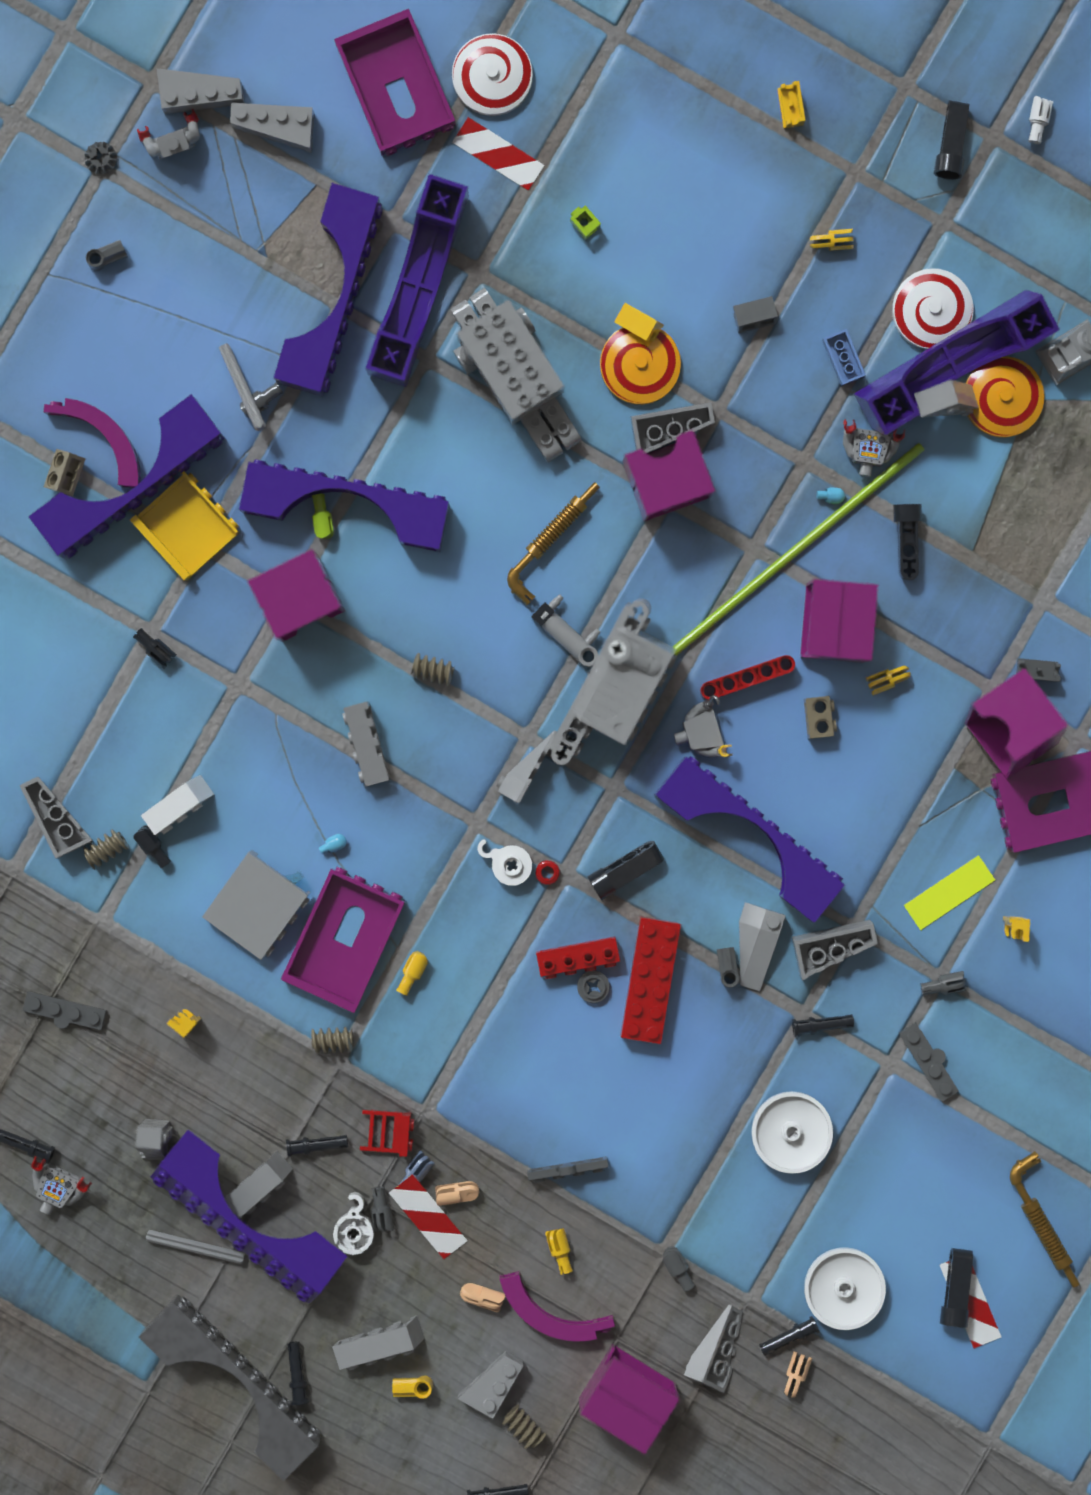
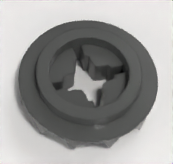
M104 141L95 142L88 146L86 153H84L86 166L96 174L110 172L117 162L114 148ZM98 150L102 155H107L103 158V165L99 160H95L98 157Z
M587 971L579 978L577 990L585 1001L597 1003L607 996L609 981L599 971ZM599 979L597 987L600 992L593 990L588 994L590 986L586 981L594 983Z

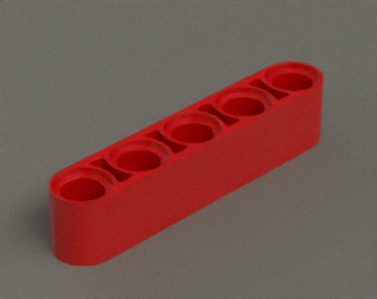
M784 655L708 681L700 687V695L705 700H709L710 697L704 694V688L707 685H711L714 688L715 692L713 695L721 697L785 675L794 670L795 660L791 656ZM783 659L790 661L791 666L788 670H783L780 666V662ZM765 665L769 666L772 670L769 677H765L761 673V669ZM743 673H751L753 677L751 683L743 682ZM725 679L733 681L734 686L731 690H726L723 687Z

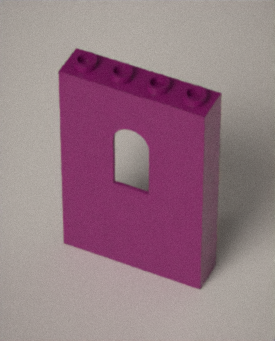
M409 8L334 39L381 156L385 154L386 156L393 155L397 152V149L402 147L410 148L416 144V141L421 139L424 141L429 140L440 131L442 133L449 132L456 125L452 111ZM404 78L416 108L413 116L401 118L397 115L386 89V84Z
M1091 751L1027 765L1008 779L1001 772L992 774L993 778L990 779L991 786L997 793L998 798H995L997 809L1001 810L1002 818H1000L1002 830L1005 829L1007 837L1004 838L1006 848L1010 849V852L1015 853L1091 835ZM1065 789L1069 809L1043 815H1034L1029 811L1028 803L1033 796Z
M336 867V869L331 868L280 980L355 1013L406 901L402 900L403 896L395 892L388 894L384 892V887L375 883L373 886L366 884V879L355 875L353 878L347 875V870ZM351 906H358L364 911L365 918L352 947H349L333 938L346 910Z

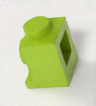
M586 205L583 208L577 207L570 214L572 216L570 222L583 236L584 240L601 228V223ZM585 219L588 224L583 226L580 224V221Z

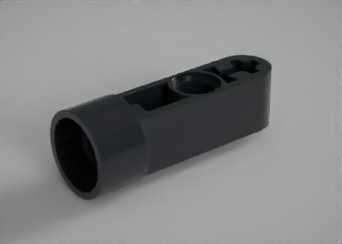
M951 100L948 102L940 154L936 156L934 175L939 178L956 180L962 177L964 165L962 152L969 103Z
M922 504L893 505V522H898V570L900 577L904 580H913L919 574L918 521H922ZM902 529H913V533H902ZM906 545H910L913 548V554L910 557L905 556L903 553ZM903 559H914V563L909 562L910 569L914 570L913 573H910V577L904 573V569L908 568V563H903Z
M648 841L587 877L602 901L615 893L617 889L662 863L664 857L655 841Z
M951 1248L945 1300L944 1306H941L940 1324L968 1328L970 1313L968 1300L973 1263L972 1250Z

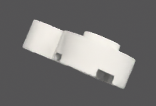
M483 839L479 842V854L484 858L493 859L492 870L495 877L501 883L518 885L529 877L532 871V860L524 848L517 845H508L500 849L494 848L491 852L485 853L482 847L486 840ZM515 860L518 868L516 870H508L507 862Z
M352 1192L349 1194L348 1199H356L359 1205L351 1207L348 1213L339 1218L334 1227L333 1237L335 1244L344 1253L355 1255L361 1254L371 1245L374 1229L371 1220L360 1212L364 1206V1197L358 1192ZM356 1229L359 1234L356 1235V1238H352V1234H349L348 1231Z

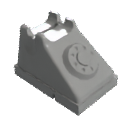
M1088 319L1035 351L1055 385L1060 384L1091 365V323Z

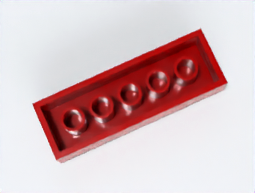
M640 916L621 1026V1038L661 1044L681 926L679 922Z

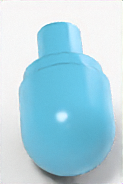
M829 487L825 491H817L816 497L817 499H825V502L839 504L845 499V492L841 488Z
M335 834L325 841L326 844L320 846L319 850L321 854L328 851L331 853L337 852L346 846V838L342 834Z

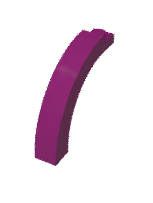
M65 398V406H62L63 403L50 401V405L44 404L43 412L45 414L83 420L96 427L106 437L116 456L118 485L120 487L135 488L141 482L140 465L135 449L123 429L107 414L85 402Z
M519 1271L500 1275L499 1280L502 1289L512 1308L527 1324L545 1335L565 1341H590L597 1339L596 1331L600 1330V1333L611 1331V1327H615L613 1315L586 1321H571L556 1317L546 1312L534 1302L524 1287Z

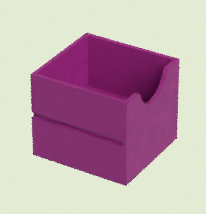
M693 430L678 435L677 442L649 453L638 449L624 456L622 463L631 488L635 490L634 496L644 522L709 499L715 492Z
M313 549L247 580L260 608L264 610L263 614L275 638L281 642L296 636L298 628L324 615L333 618L345 612L344 606L318 554Z
M813 579L806 583L800 658L858 663L872 661L878 584Z
M1025 668L972 703L965 721V725L1006 779L1029 765L1032 759L1035 761L1058 745L1068 727L1066 721Z
M614 1344L611 1345L579 1396L580 1414L644 1454L648 1451L661 1427L679 1401L675 1382Z

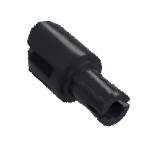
M142 628L133 636L134 639L146 648V654L163 669L167 667L166 663L169 664L172 661L171 657L174 658L177 655L160 639L154 640Z
M148 825L142 826L134 834L133 838L146 855L151 854L160 868L165 867L171 862L161 848L162 842L153 834Z

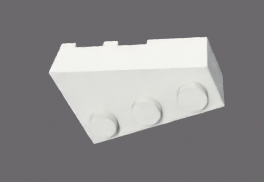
M199 775L185 782L143 813L141 817L154 835L160 832L164 835L173 828V823L177 821L179 824L185 820L190 811L194 813L203 806L202 803L212 797L214 793L203 777Z

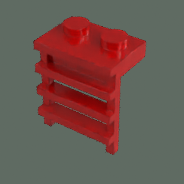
M362 1110V1114L370 1115L368 1146H360V1150L399 1153V1156L407 1157L408 1151L412 1152L413 1139H409L410 1131L414 1130V1119H411V1112ZM375 1115H382L380 1147H372ZM387 1116H394L392 1148H384Z

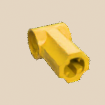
M425 1375L419 1378H393V1397L427 1398L432 1392L433 1380ZM425 1383L429 1389L422 1391L418 1385Z

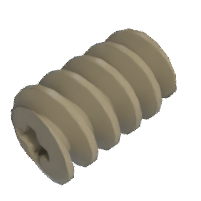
M417 653L411 674L414 672L417 679L422 674L424 681L430 676L432 683L438 678V684L440 685L446 680V686L449 687L455 666L452 667L451 661H448L445 666L443 659L437 664L436 657H433L429 662L428 655H425L421 660L420 653Z
M112 829L111 837L106 833L104 834L105 841L97 838L98 845L90 842V850L85 846L83 847L84 855L94 870L95 864L100 867L102 866V860L106 863L109 861L108 855L111 858H115V851L121 854L123 852L122 847L126 850L129 849L125 838L120 832L116 833Z
M336 1027L334 1033L328 1028L326 1034H324L322 1028L319 1029L318 1034L312 1029V1049L315 1050L316 1054H320L321 1048L325 1054L328 1053L329 1048H331L332 1053H336L337 1047L341 1053L344 1052L345 1047H347L349 1052H352L354 1045L353 1028L348 1032L347 1028L344 1027L342 1033H340L338 1027Z
M517 1404L504 1417L502 1425L504 1426L509 1423L508 1431L516 1430L513 1437L520 1435L519 1443L527 1442L524 1449L534 1448L545 1438L546 1433H540L541 1427H535L536 1422L533 1420L529 1422L530 1416H523L525 1410H518L519 1404Z

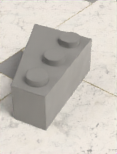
M949 380L914 394L921 417L967 416L972 414L974 409L979 408L972 385L954 380Z

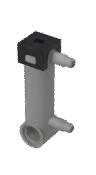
M560 594L549 604L544 602L531 618L583 666H593L598 657V652L591 644L598 638L600 631L595 629L584 639L554 611L563 600ZM591 651L594 654L593 661H584L583 653Z

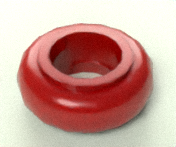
M545 860L537 865L535 876L540 883L551 885L559 879L560 869L555 862ZM544 867H551L554 871L553 877L549 879L542 876V869Z

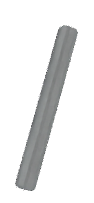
M228 343L221 345L219 350L256 431H260L266 425Z
M149 1230L146 1235V1241L238 1264H242L245 1257L243 1252Z

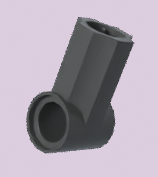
M118 240L99 249L88 251L86 262L92 270L98 271L106 265L126 258L127 254L121 240ZM93 256L101 257V261L98 264L91 263Z
M734 947L716 949L722 984L726 987L736 986L739 982ZM732 972L735 975V981L732 984H727L724 981L726 973Z

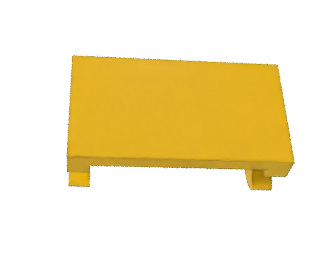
M794 81L790 85L781 84L777 91L783 129L803 126L805 114L799 81Z
M624 303L614 321L644 340H651L652 342L664 326V324L627 303Z
M1003 916L1005 935L1009 936V929L1011 928V937L1013 939L1016 937V939L1023 940V942H1029L1030 919Z
M183 1009V1013L179 1012V1017L174 1016L167 1022L183 1038L201 1020L200 1016L196 1017L187 1009Z

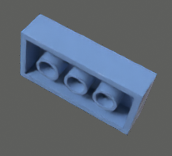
M847 329L822 339L841 386L866 376Z

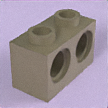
M56 449L44 487L73 497L86 458Z
M830 696L805 698L804 708L808 739L834 736V732H837L836 720H832L831 713L835 711L834 701L830 700ZM818 701L825 705L822 713L816 712L814 708ZM820 721L825 722L827 725V730L824 733H820L817 730V724Z

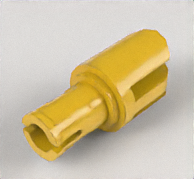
M413 952L402 970L404 977L396 991L408 996L414 981L420 980L428 964V959L422 952Z
M565 1229L546 1231L545 1235L550 1253L557 1260L560 1275L572 1272L568 1257L571 1250Z

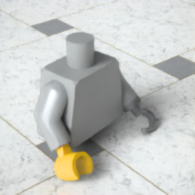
M713 695L709 700L693 706L686 714L685 722H683L685 731L674 734L675 742L677 745L688 742L690 750L694 749L696 754L708 758L729 757L733 754H728L726 748L732 747V745L723 744L714 710L711 709L712 705H714L713 698L717 701V705L720 704V699Z

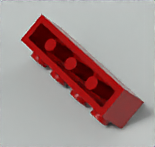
M615 936L536 951L540 977L545 976V979L556 978L557 973L565 972V975L576 974V970L583 968L585 972L593 971L599 965H604L605 968L617 966L616 962H620Z

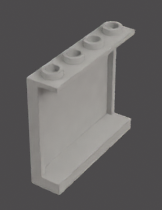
M251 850L202 918L262 960L264 956L269 957L274 951L275 947L272 945L276 940L281 941L287 932L284 930L288 923L292 925L299 915L296 912L300 907L304 909L310 901L308 895L311 892H305L258 858V854Z

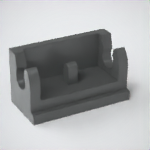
M772 296L733 306V315L738 333L777 324L778 315Z
M1017 659L1016 673L1025 668L1034 680L1060 682V675L1058 673L1061 664L1058 662Z

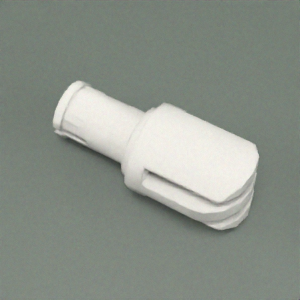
M1038 96L1034 97L1029 118L1032 128L1028 142L1041 144L1044 127L1049 125L1054 101H1048Z

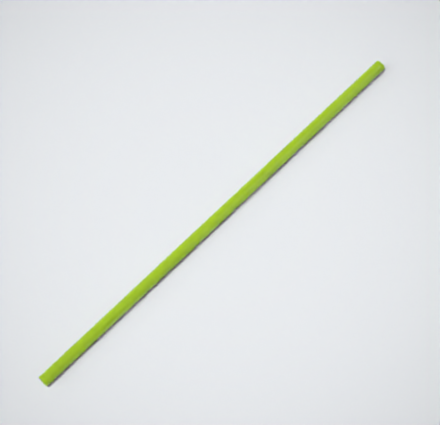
M917 443L672 646L677 649L674 655L677 656L925 451L923 446Z

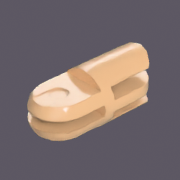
M473 1181L438 1185L435 1187L436 1203L438 1206L473 1201L479 1196V1187Z
M473 1283L464 1284L460 1291V1296L465 1302L494 1312L500 1311L505 1299L504 1293Z
M793 1351L786 1373L789 1379L784 1394L788 1396L793 1379H797L791 1398L796 1397L801 1381L806 1380L813 1359L811 1357L808 1358L803 1375H801L800 1370L805 1355L801 1354L796 1370L793 1372L792 1368L797 1356L795 1351Z

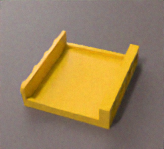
M183 471V475L139 515H134L130 521L180 577L187 581L240 532L237 530L239 525L232 518L228 520L223 515L226 511L219 503L214 505L210 500L212 495L205 488L201 490L196 485L199 481L192 473L187 475Z

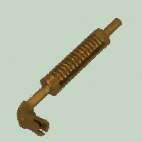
M594 482L580 498L574 496L569 501L570 504L567 503L562 512H559V515L557 514L554 520L548 523L549 526H546V529L544 528L541 534L535 537L536 540L533 539V543H530L525 548L528 553L514 568L511 567L508 572L507 582L512 590L511 593L518 596L526 606L531 601L525 595L531 600L535 598V595L522 585L523 582L519 579L520 572L534 558L539 560L544 555L543 552L546 553V550H549V547L552 546L551 544H554V541H557L560 538L559 536H562V533L565 532L564 530H567V527L569 528L573 524L572 522L578 519L577 516H580V513H583L588 508L585 503L600 488L597 483Z
M1034 1151L1022 1160L1016 1161V1164L1010 1171V1181L1024 1202L1021 1208L1027 1214L1026 1217L1030 1224H1032L1036 1234H1038L1037 1236L1042 1241L1041 1243L1044 1244L1043 1246L1049 1257H1051L1057 1270L1062 1269L1074 1288L1080 1283L1069 1266L1073 1261L1069 1254H1067L1065 1247H1063L1064 1245L1061 1244L1060 1238L1055 1234L1056 1231H1054L1052 1224H1049L1050 1221L1046 1214H1044L1042 1207H1040L1041 1205L1037 1198L1031 1199L1021 1182L1022 1175L1026 1174L1027 1170L1042 1162Z

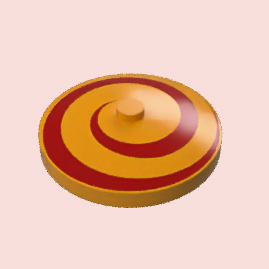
M621 328L607 340L600 359L601 375L609 391L620 400L635 405L654 403L665 397L676 384L681 368L679 350L673 339L662 329L652 342L651 340H644L625 328Z
M1007 356L998 358L974 369L966 380V384H970L973 387L979 407L974 409L973 413L967 415V417L978 430L987 435L999 438L1019 435L1029 429L1041 414L1044 404L1042 382L1036 371L1020 359Z

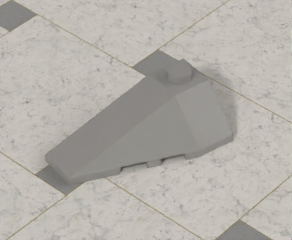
M732 1305L727 1306L692 1354L686 1366L684 1376L722 1393L725 1392L732 1374L733 1367L730 1366L731 1355H735L736 1348H733L734 1339L739 1335L743 1311Z

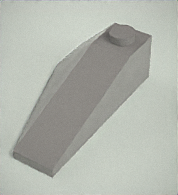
M554 730L516 765L506 777L501 776L497 787H499L498 792L520 803L548 752L557 731Z
M746 902L739 920L740 985L760 991L786 915Z

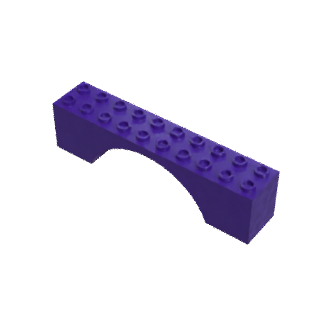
M432 174L428 175L417 208L404 264L386 315L378 328L365 367L368 375L407 387L469 198L468 186Z
M335 183L331 184L320 223L323 230L332 237L342 253L344 262L342 292L331 314L319 326L303 335L284 340L273 377L277 384L321 397L324 396V393H328L331 385L329 376L330 373L334 374L337 365L335 356L340 354L343 343H341L340 339L342 335H346L348 329L346 319L353 312V296L357 297L360 288L358 280L359 277H363L366 268L364 260L365 257L369 258L371 252L370 240L375 238L377 232L376 220L381 218L383 212L378 196Z
M1025 290L854 393V396L871 428L887 435L920 415L914 394L949 380L955 381L972 370L998 358L1026 351L1060 329L1043 295Z
M192 394L159 418L161 441L156 461L147 476L135 488L119 497L104 501L79 500L60 492L28 516L57 556L61 558L67 557L68 559L73 557L78 552L76 549L82 545L84 547L94 541L93 537L96 534L105 533L110 529L109 525L112 522L121 521L126 517L125 513L131 508L132 510L137 509L142 505L141 501L147 496L149 498L153 497L159 492L158 488L163 484L167 486L175 480L174 476L179 472L182 474L183 471L186 472L191 468L190 464L192 462L202 460L207 456L206 452L211 448L216 449L223 444L224 435Z
M254 459V463L248 462L239 510L244 514L283 521L294 507L311 498L312 495L330 492L350 493L371 501L390 518L397 531L401 545L441 552L450 507L446 497L434 495L433 498L426 497V493L414 491L413 494L407 493L406 489L398 487L389 490L386 485L378 483L369 486L366 481L354 479V482H349L346 477L334 475V478H329L326 473L314 471V474H308L306 469L294 467V470H288L285 465L274 463V466H268L262 460Z
M692 756L689 759L684 757L654 795L687 821L702 814L721 812L738 815L759 827L772 842L780 860L782 882L779 896L807 919L815 923L845 886L841 882L843 878L832 870L828 872L826 870L827 865L820 859H812L810 857L812 853L804 846L800 845L797 847L794 844L796 840L785 832L781 834L778 831L780 827L773 821L768 820L766 822L762 818L764 814L754 807L750 809L747 806L748 801L737 794L735 797L731 793L733 790L724 782L719 784L715 780L717 776L708 769L703 771L699 767L701 763Z
M187 1130L150 1178L153 1179L154 1184L167 1190L170 1197L182 1202L189 1212L196 1213L201 1217V1221L205 1225L216 1229L220 1237L231 1241L234 1248L246 1253L253 1263L260 1264L265 1268L264 1270L268 1275L275 1276L280 1280L284 1288L295 1292L299 1300L308 1304L321 1293L347 1256L316 1231L298 1238L282 1239L263 1235L245 1225L231 1211L222 1195L218 1180L220 1154L190 1130Z

